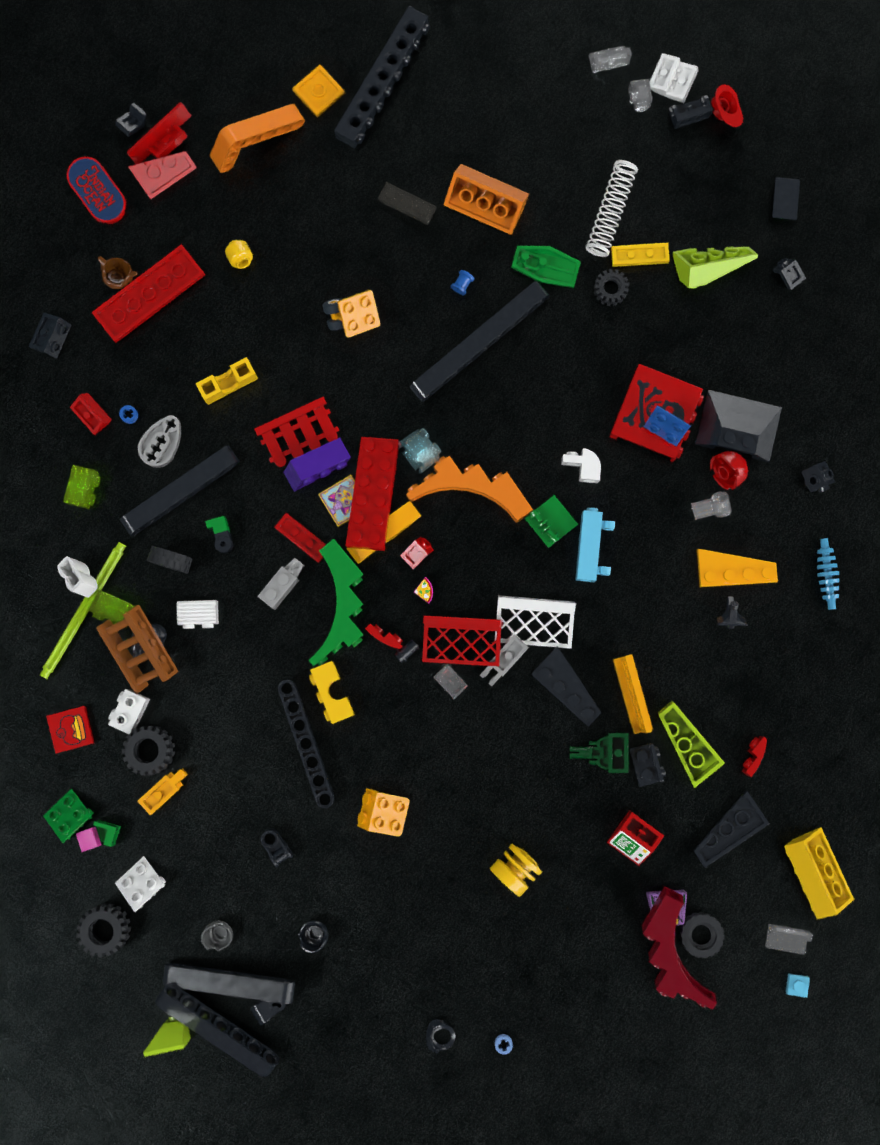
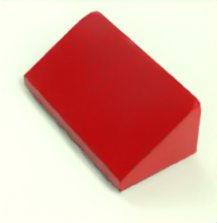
M88 393L79 395L70 407L94 435L111 422V418Z

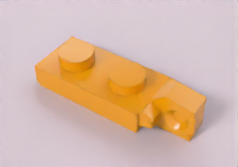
M180 769L175 775L170 772L138 800V803L151 816L180 790V787L183 786L180 781L188 773L184 769Z

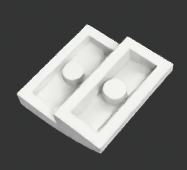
M662 54L648 88L665 97L684 103L698 72V66L680 62L678 57Z

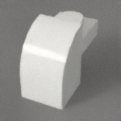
M583 448L581 456H578L576 452L563 454L561 465L580 467L579 482L598 483L600 481L601 464L595 453Z

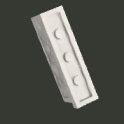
M498 595L496 619L503 620L502 628L507 626L513 633L507 639L501 638V643H507L525 627L532 635L527 640H521L526 645L557 647L558 645L559 648H571L576 603L574 601ZM501 608L510 609L514 614L506 622L501 617ZM523 610H529L533 615L526 623L518 616ZM542 612H548L553 617L545 625L537 617ZM562 613L570 614L569 622L564 626L556 619ZM517 617L523 625L514 632L508 623ZM536 619L542 627L533 634L527 625ZM555 620L561 629L552 635L546 627ZM543 629L551 636L545 642L539 641L536 637ZM563 630L568 635L567 644L559 643L555 639ZM495 631V640L497 639V631Z

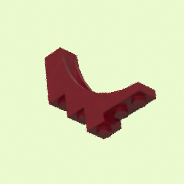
M664 886L642 924L645 937L655 941L649 951V961L654 967L661 969L655 979L656 990L661 995L669 996L673 999L679 993L683 998H690L700 1006L713 1010L717 1004L715 993L702 986L689 974L676 951L675 927L678 915L684 904L683 896Z

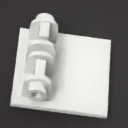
M143 856L115 884L134 912H136L152 896H155L159 889L164 887L166 881L163 877L157 875Z

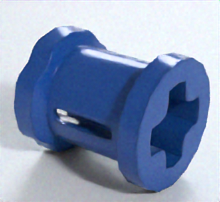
M460 270L459 277L455 283H452L451 288L457 293L465 295L466 289L470 282L474 281V277L470 273Z

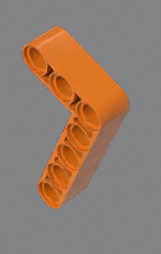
M290 104L230 124L219 132L210 157L220 173H224L234 166L241 148L296 130L305 123V120L295 104Z

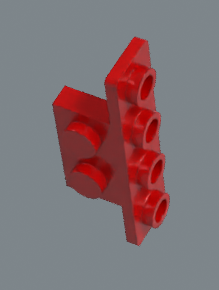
M180 102L127 151V154L135 164L143 162L150 154L156 158L168 156L188 137L179 128L191 117L186 107Z

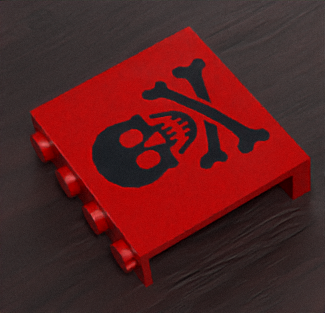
M639 364L609 437L613 439L620 437L671 458L670 461L673 462L676 457L680 458L683 451L681 444L683 440H687L690 430L685 433L678 445L675 446L650 432L644 425L657 405L684 422L693 424L697 415L694 412L696 406L701 405L704 397L701 395L703 389Z

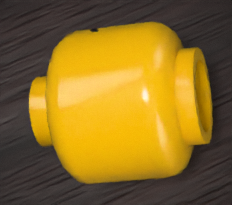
M233 240L226 247V256L233 267L243 269L250 265L253 255L245 241Z

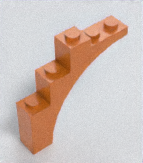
M450 456L439 458L434 466L436 474H429L423 479V483L420 485L414 484L408 489L409 492L406 494L409 501L413 502L425 495L438 491H469L497 503L507 511L516 523L533 511L507 472L505 474H497L492 478L493 482H490L479 464L468 466L463 470L465 473L462 474Z

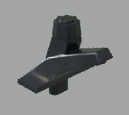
M727 597L725 612L720 617H717L718 625H726L729 629H733L735 626H747L746 618L737 612L738 603L734 601V597Z

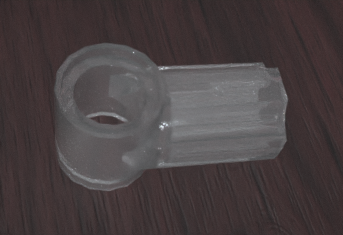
M717 492L712 495L711 499L691 503L695 520L712 515L726 517L731 513L729 495L726 492Z

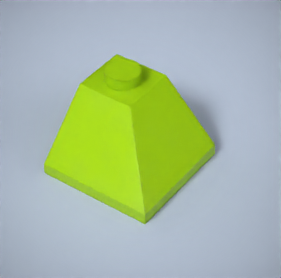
M169 1016V1019L164 1022L144 1051V1057L183 1049L191 1039L189 1028L172 1016Z

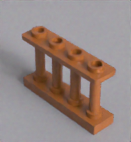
M140 605L122 614L125 619L115 624L109 619L96 627L135 694L149 685L147 681L159 676L162 682L179 672ZM129 626L135 636L123 641L117 631ZM140 643L145 653L133 658L127 648ZM149 659L154 670L142 674L138 664Z

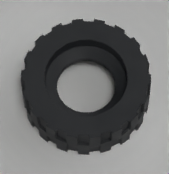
M151 546L147 561L188 574L192 558Z
M694 912L692 915H688L684 920V924L679 927V939L682 946L697 958L712 957L723 946L724 930L719 921L708 913ZM704 925L709 928L711 932L709 942L699 945L693 941L692 931L696 926Z

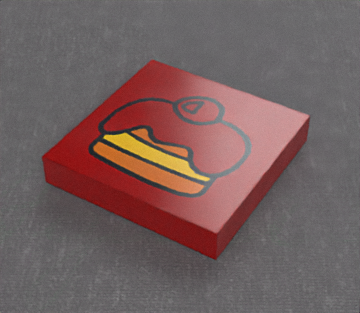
M86 706L46 716L56 754L95 743Z

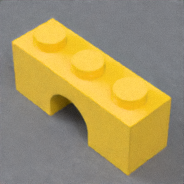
M246 357L230 365V370L220 376L211 375L197 382L196 385L203 399L209 405L257 380L258 377Z
M331 661L311 669L312 674L309 677L312 685H317L319 692L316 695L320 704L324 703L326 710L323 712L327 722L331 721L334 724L354 716L355 714L348 697L336 700L329 693L331 684L340 680L334 662Z

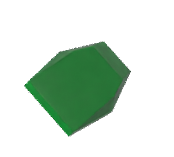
M517 246L511 268L540 283L574 288L581 261L551 246Z

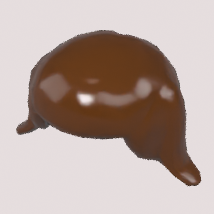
M101 256L98 257L101 263L103 282L111 289H122L131 283L133 276L138 274L136 271H132L130 264L122 258L117 257L105 260Z

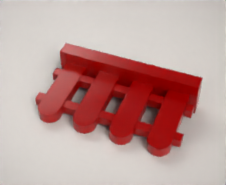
M324 397L254 429L257 436L262 435L263 440H261V444L267 445L272 456L269 458L271 463L275 462L278 467H283L286 465L285 456L292 453L293 457L297 458L304 454L302 448L308 445L311 450L321 447L319 440L325 437L328 442L338 439L336 432L339 431L338 426L334 428L328 416L331 412L330 409L325 410L324 408L327 405ZM314 411L315 415L308 418L307 414ZM296 419L298 423L291 426L289 422ZM318 420L324 432L318 436L311 425V422ZM279 427L281 431L274 434L272 430ZM301 428L306 439L301 444H299L294 430ZM281 436L284 437L289 447L284 452H282L277 438Z

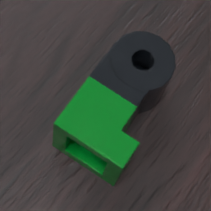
M221 516L205 521L207 529H213L216 538L215 548L221 553H229L233 549V541L227 518Z

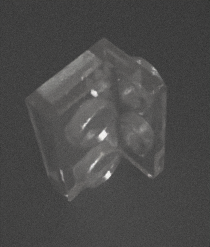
M625 46L590 53L589 60L592 71L594 73L628 65L632 54L630 47L625 48Z

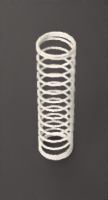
M618 160L614 164V172L611 174L612 179L608 182L609 186L606 187L607 192L604 194L605 199L602 200L603 206L599 208L600 213L597 214L598 219L595 220L596 226L592 228L594 233L590 234L591 240L586 245L587 251L594 255L606 257L609 255L607 248L612 247L609 242L604 240H614L609 234H615L616 230L611 227L619 226L615 222L621 220V217L617 214L623 213V210L619 207L626 206L621 200L628 199L624 194L630 193V190L626 187L633 186L628 180H634L635 177L632 174L638 171L636 165L629 161ZM619 166H626L634 169L635 171L624 170ZM615 173L621 178H613L612 176ZM618 173L628 174L632 176L633 179L625 178L619 175ZM613 180L619 185H611L610 181ZM616 180H623L630 183L631 185H624L617 182ZM613 186L624 188L628 190V192L617 190ZM611 187V188H613L614 190H616L617 192H615V191H608V188ZM611 193L620 194L626 197V199L618 198ZM606 194H609L614 198H606ZM606 200L612 205H604L603 201ZM609 200H615L621 202L624 205H617L610 202ZM604 207L610 212H602L601 208ZM607 207L619 209L621 212L610 210ZM604 213L615 215L619 219L611 218ZM599 214H602L609 219L599 218ZM602 220L613 222L617 226L607 224ZM600 221L607 226L597 225L596 222ZM597 227L598 229L606 233L595 232L594 228ZM600 227L611 229L614 232H608ZM595 234L604 240L592 239V235ZM598 234H603V235L609 236V237H611L612 239L604 238V237H602V236H600V235H598ZM596 241L607 243L610 246L602 245ZM593 247L602 249V250H604L605 252L598 251V250L594 249Z

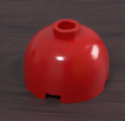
M735 451L719 453L710 461V469H714L716 473L713 477L724 489H735L745 481L748 475V466L745 458Z

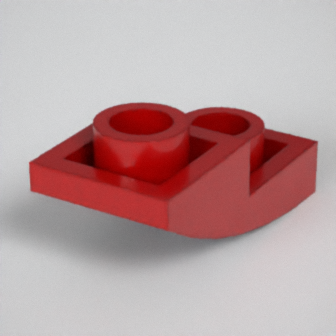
M370 623L365 628L380 642L396 649L403 647L401 645L403 641L396 633L392 635L389 632L383 637L382 634L384 632L377 624L373 626Z
M755 737L749 744L750 749L748 752L753 757H749L744 762L742 770L747 776H753L763 759L767 743L765 737Z

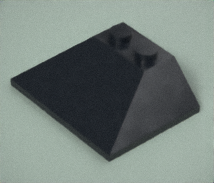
M707 390L695 445L711 449L717 446L750 454L752 459L770 462L782 407Z

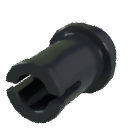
M411 639L400 650L397 649L394 655L401 663L407 662V658L420 648Z

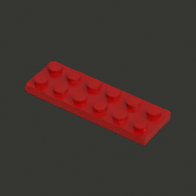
M181 244L95 309L92 314L114 342L117 343L203 278L205 273Z
M361 437L345 545L347 548L385 551L400 444L398 439Z

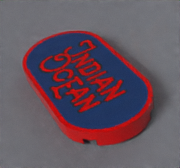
M81 157L74 160L67 170L68 183L94 219L107 224H113L122 219L126 212V199L102 165L91 157Z

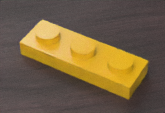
M668 243L611 247L612 267L665 264L670 261Z

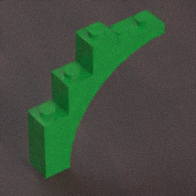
M335 539L319 550L334 578L337 605L335 619L327 639L317 653L309 659L313 666L316 664L322 665L328 660L326 655L331 651L335 654L343 647L341 644L343 641L348 647L351 645L355 647L363 640L361 638L363 633L349 616L353 615L355 617L363 610L361 606L364 604L349 586L353 585L355 587L363 580L361 576L364 574Z

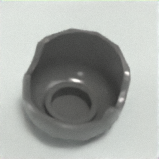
M220 920L207 924L201 934V942L207 950L215 949L220 951L228 947L233 939L232 928L226 922Z

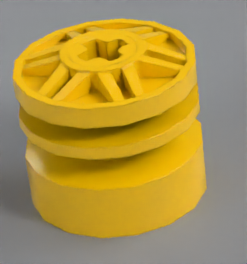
M511 844L509 848L515 854L512 856L505 851L504 855L508 862L505 863L498 859L490 867V870L511 891L521 897L529 888L524 879L527 877L531 881H535L536 879L530 872L533 870L537 875H540L542 871L527 852Z

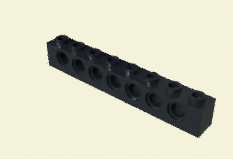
M410 6L407 8L334 130L335 137L353 148H356L358 143H362L365 137L364 133L367 128H371L375 114L381 111L385 97L390 96L394 82L399 81L403 67L409 64L411 60L410 55L413 50L416 51L418 49L422 35L425 36L430 27L427 15ZM409 30H414V31H415V32L412 33V34L407 33ZM401 45L406 46L405 49H399L398 47ZM390 61H396V62H397V63L394 64V65L389 64ZM382 76L387 77L386 80H380L379 78ZM372 92H378V93H379V94L376 95V96L370 95V93H372ZM363 107L369 108L366 112L361 111ZM353 123L360 124L358 127L351 126Z

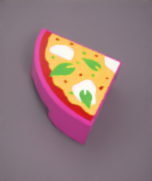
M425 577L414 593L428 604L432 600L433 588L430 581Z

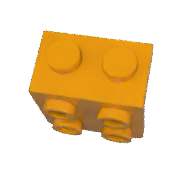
M366 788L362 798L363 804L358 815L357 826L371 832L401 836L410 802L409 799Z

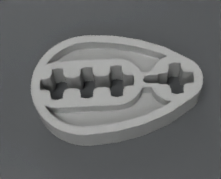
M170 415L153 424L145 432L139 441L138 453L146 464L159 468L168 465L173 460L180 444V421L175 416ZM173 420H174V424L176 425V427H175V428L171 427V428L169 429V426L167 425V423H168V422H171V423H172ZM165 437L166 443H161L159 446L161 451L154 454L156 460L149 462L148 455L154 453L153 446L157 447L159 445L158 438L162 439Z

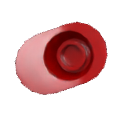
M720 85L711 100L713 114L728 125L739 127L743 122V114L737 94L730 86Z

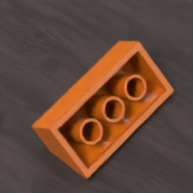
M460 164L454 172L444 206L512 235L529 194Z

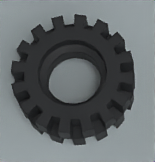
M609 269L608 272L605 270L596 279L594 295H597L596 299L598 301L601 300L603 305L604 303H607V306L620 304L628 293L627 277L624 278L623 272L621 274L618 273L619 270L617 269L615 271ZM606 282H615L618 285V291L615 294L607 293L604 289Z

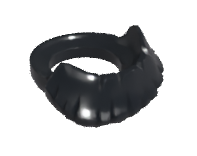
M434 1019L430 1022L426 1031L428 1049L435 1053H438L440 1050L449 1049L455 1041V1033L452 1027L440 1019ZM447 1029L451 1035L450 1040L446 1044L437 1043L433 1038L436 1031Z

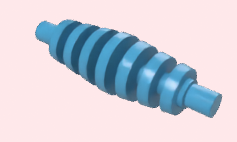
M828 538L820 539L821 548L817 550V554H822V557L817 558V562H823V565H817V570L824 569V572L817 573V577H825V580L819 581V585L825 584L826 588L820 589L821 592H826L827 595L822 597L828 603V610L836 609L835 600L839 598V594H834V591L839 590V586H833V583H839V579H833L832 576L839 575V571H832V568H837L838 566L837 563L831 564V561L836 560L835 556H830V553H833L834 550L829 547Z

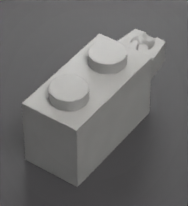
M294 558L284 568L281 567L258 597L276 610L299 581L297 577L304 565Z

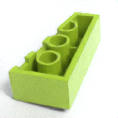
M673 701L658 712L694 788L725 764Z

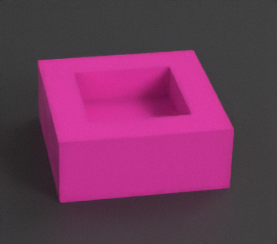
M96 827L76 833L82 852L102 845Z

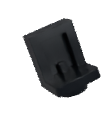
M132 103L130 111L118 118L115 125L130 137L145 127L147 114L142 108Z

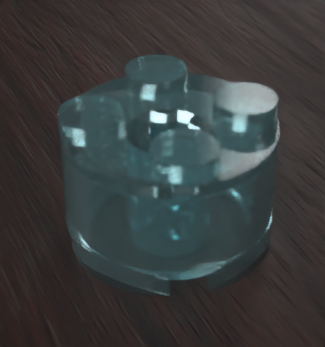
M424 428L416 429L398 443L399 448L403 447L405 450L403 455L415 470L419 468L420 474L439 461V453H441L436 443L432 444L428 439L429 434Z

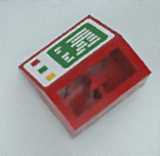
M628 811L607 843L639 866L653 853L664 835L633 812Z

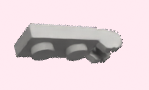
M514 635L500 650V666H488L480 676L482 678L486 677L489 671L494 668L498 673L489 682L493 686L529 647ZM496 656L490 662H495Z

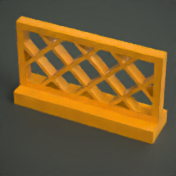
M628 655L613 659L633 734L652 732L653 727L633 656Z

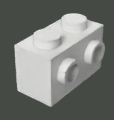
M125 689L118 696L117 702L119 703L116 710L113 709L108 719L110 722L108 725L127 734H132V731L137 728L150 699L141 694H135L130 689Z

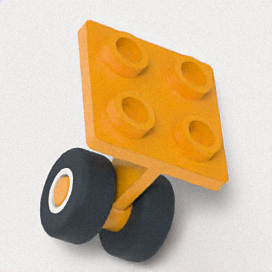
M367 290L345 299H331L323 304L324 312L331 314L332 319L327 320L329 329L340 330L344 328L346 337H351L380 326L372 290Z

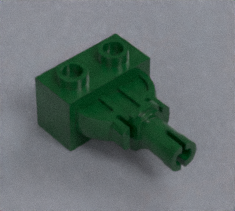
M608 733V736H604L597 741H589V745H597V747L570 746V752H579L570 753V759H597L596 761H589V764L598 765L600 768L608 770V773H629L628 733Z

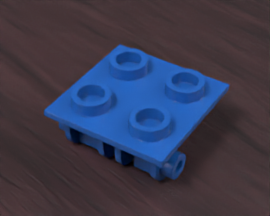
M658 405L644 425L650 432L675 446L678 445L691 426Z

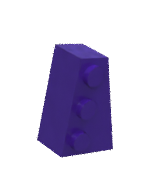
M338 438L290 460L284 474L295 492L319 478L328 476L336 469L341 470L345 468L351 457L342 440Z

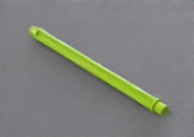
M118 542L117 546L113 548L95 579L98 589L89 598L84 597L60 640L42 667L43 670L40 676L48 679L49 675L53 673L106 581L124 554L122 553L126 547L124 544Z

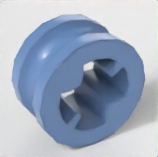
M501 1034L495 1039V1048L500 1054H508L512 1050L513 1043L508 1035ZM502 1039H505V1042H509V1044L506 1045V1049H502V1046H498L499 1044H501Z

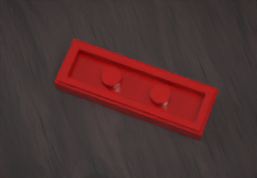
M285 513L274 528L316 562L320 563L324 557L319 550L326 544L289 514Z

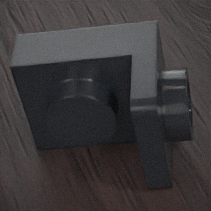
M784 258L773 268L774 273L780 274L787 289H793L806 279L795 259Z

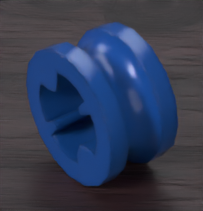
M127 405L121 408L120 418L125 423L132 424L137 421L138 412L134 407ZM126 411H128V412L133 411V413H131V414L133 415V417H132V418L127 417V418L125 419V416H127V415L125 414V412H126Z

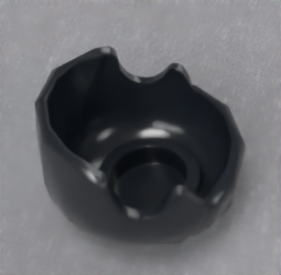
M311 920L303 924L298 934L300 947L309 953L321 950L328 941L326 926L317 920Z

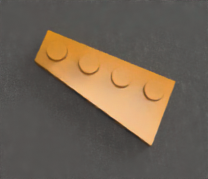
M697 549L700 587L778 582L777 567L774 562Z

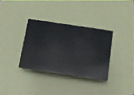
M775 178L772 218L797 220L799 179Z

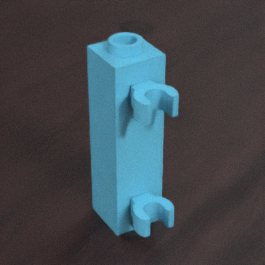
M587 508V511L583 510L581 515L575 581L595 582L597 575H610L611 567L598 566L601 529L613 531L615 521H602L603 512H598L597 508Z

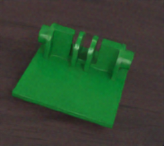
M555 495L525 518L548 548L578 525Z
M70 789L43 816L61 842L64 843L67 839L70 840L76 831L80 830L79 827H83L84 823L92 818L94 812L90 808L87 809L74 790Z

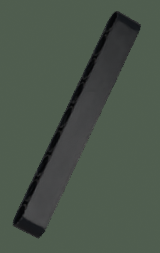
M538 281L533 282L415 380L409 388L422 402L428 399L549 297L547 291Z

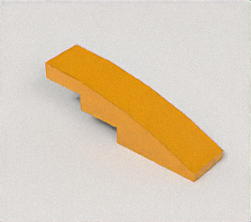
M408 501L389 516L386 543L394 539L421 517V514L411 501ZM347 548L358 564L377 551Z

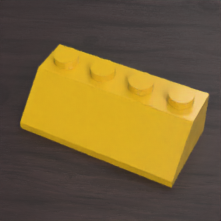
M821 827L791 840L784 846L786 854L794 867L795 874L801 882L803 891L817 919L837 915L854 900Z

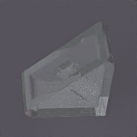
M448 664L433 677L453 699L468 686Z

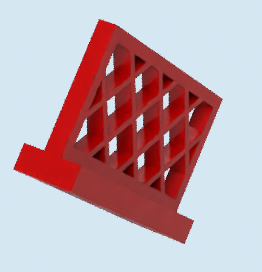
M424 616L422 662L500 666L503 620ZM429 628H436L441 633L434 641L428 636ZM450 629H456L460 634L453 642L445 635ZM469 630H475L479 635L473 643L464 636ZM478 630H483L485 632L481 634ZM489 631H497V639L490 644L484 638V635ZM442 636L450 643L444 651L435 644ZM463 637L469 646L461 653L454 644ZM482 638L489 647L480 654L473 645ZM431 646H434L440 652L435 659L427 658V652ZM451 647L459 653L454 660H450L444 654ZM471 647L479 655L473 661H469L463 655ZM490 648L496 654L495 662H488L482 656Z

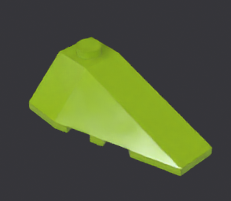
M726 247L724 251L707 248L706 252H697L696 248L674 251L673 258L680 281L688 288H697L758 258V254L750 247Z

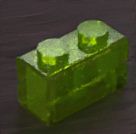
M73 465L63 502L89 509L90 505L93 506L95 502L94 489L100 483L99 473L92 469Z
M98 590L89 611L94 613L93 617L102 621L104 618L110 619L115 624L125 619L122 614L135 607V605Z

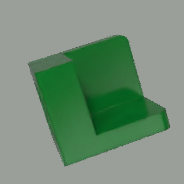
M101 820L94 821L93 825L96 826L100 841L104 842L103 845L114 846L121 826Z

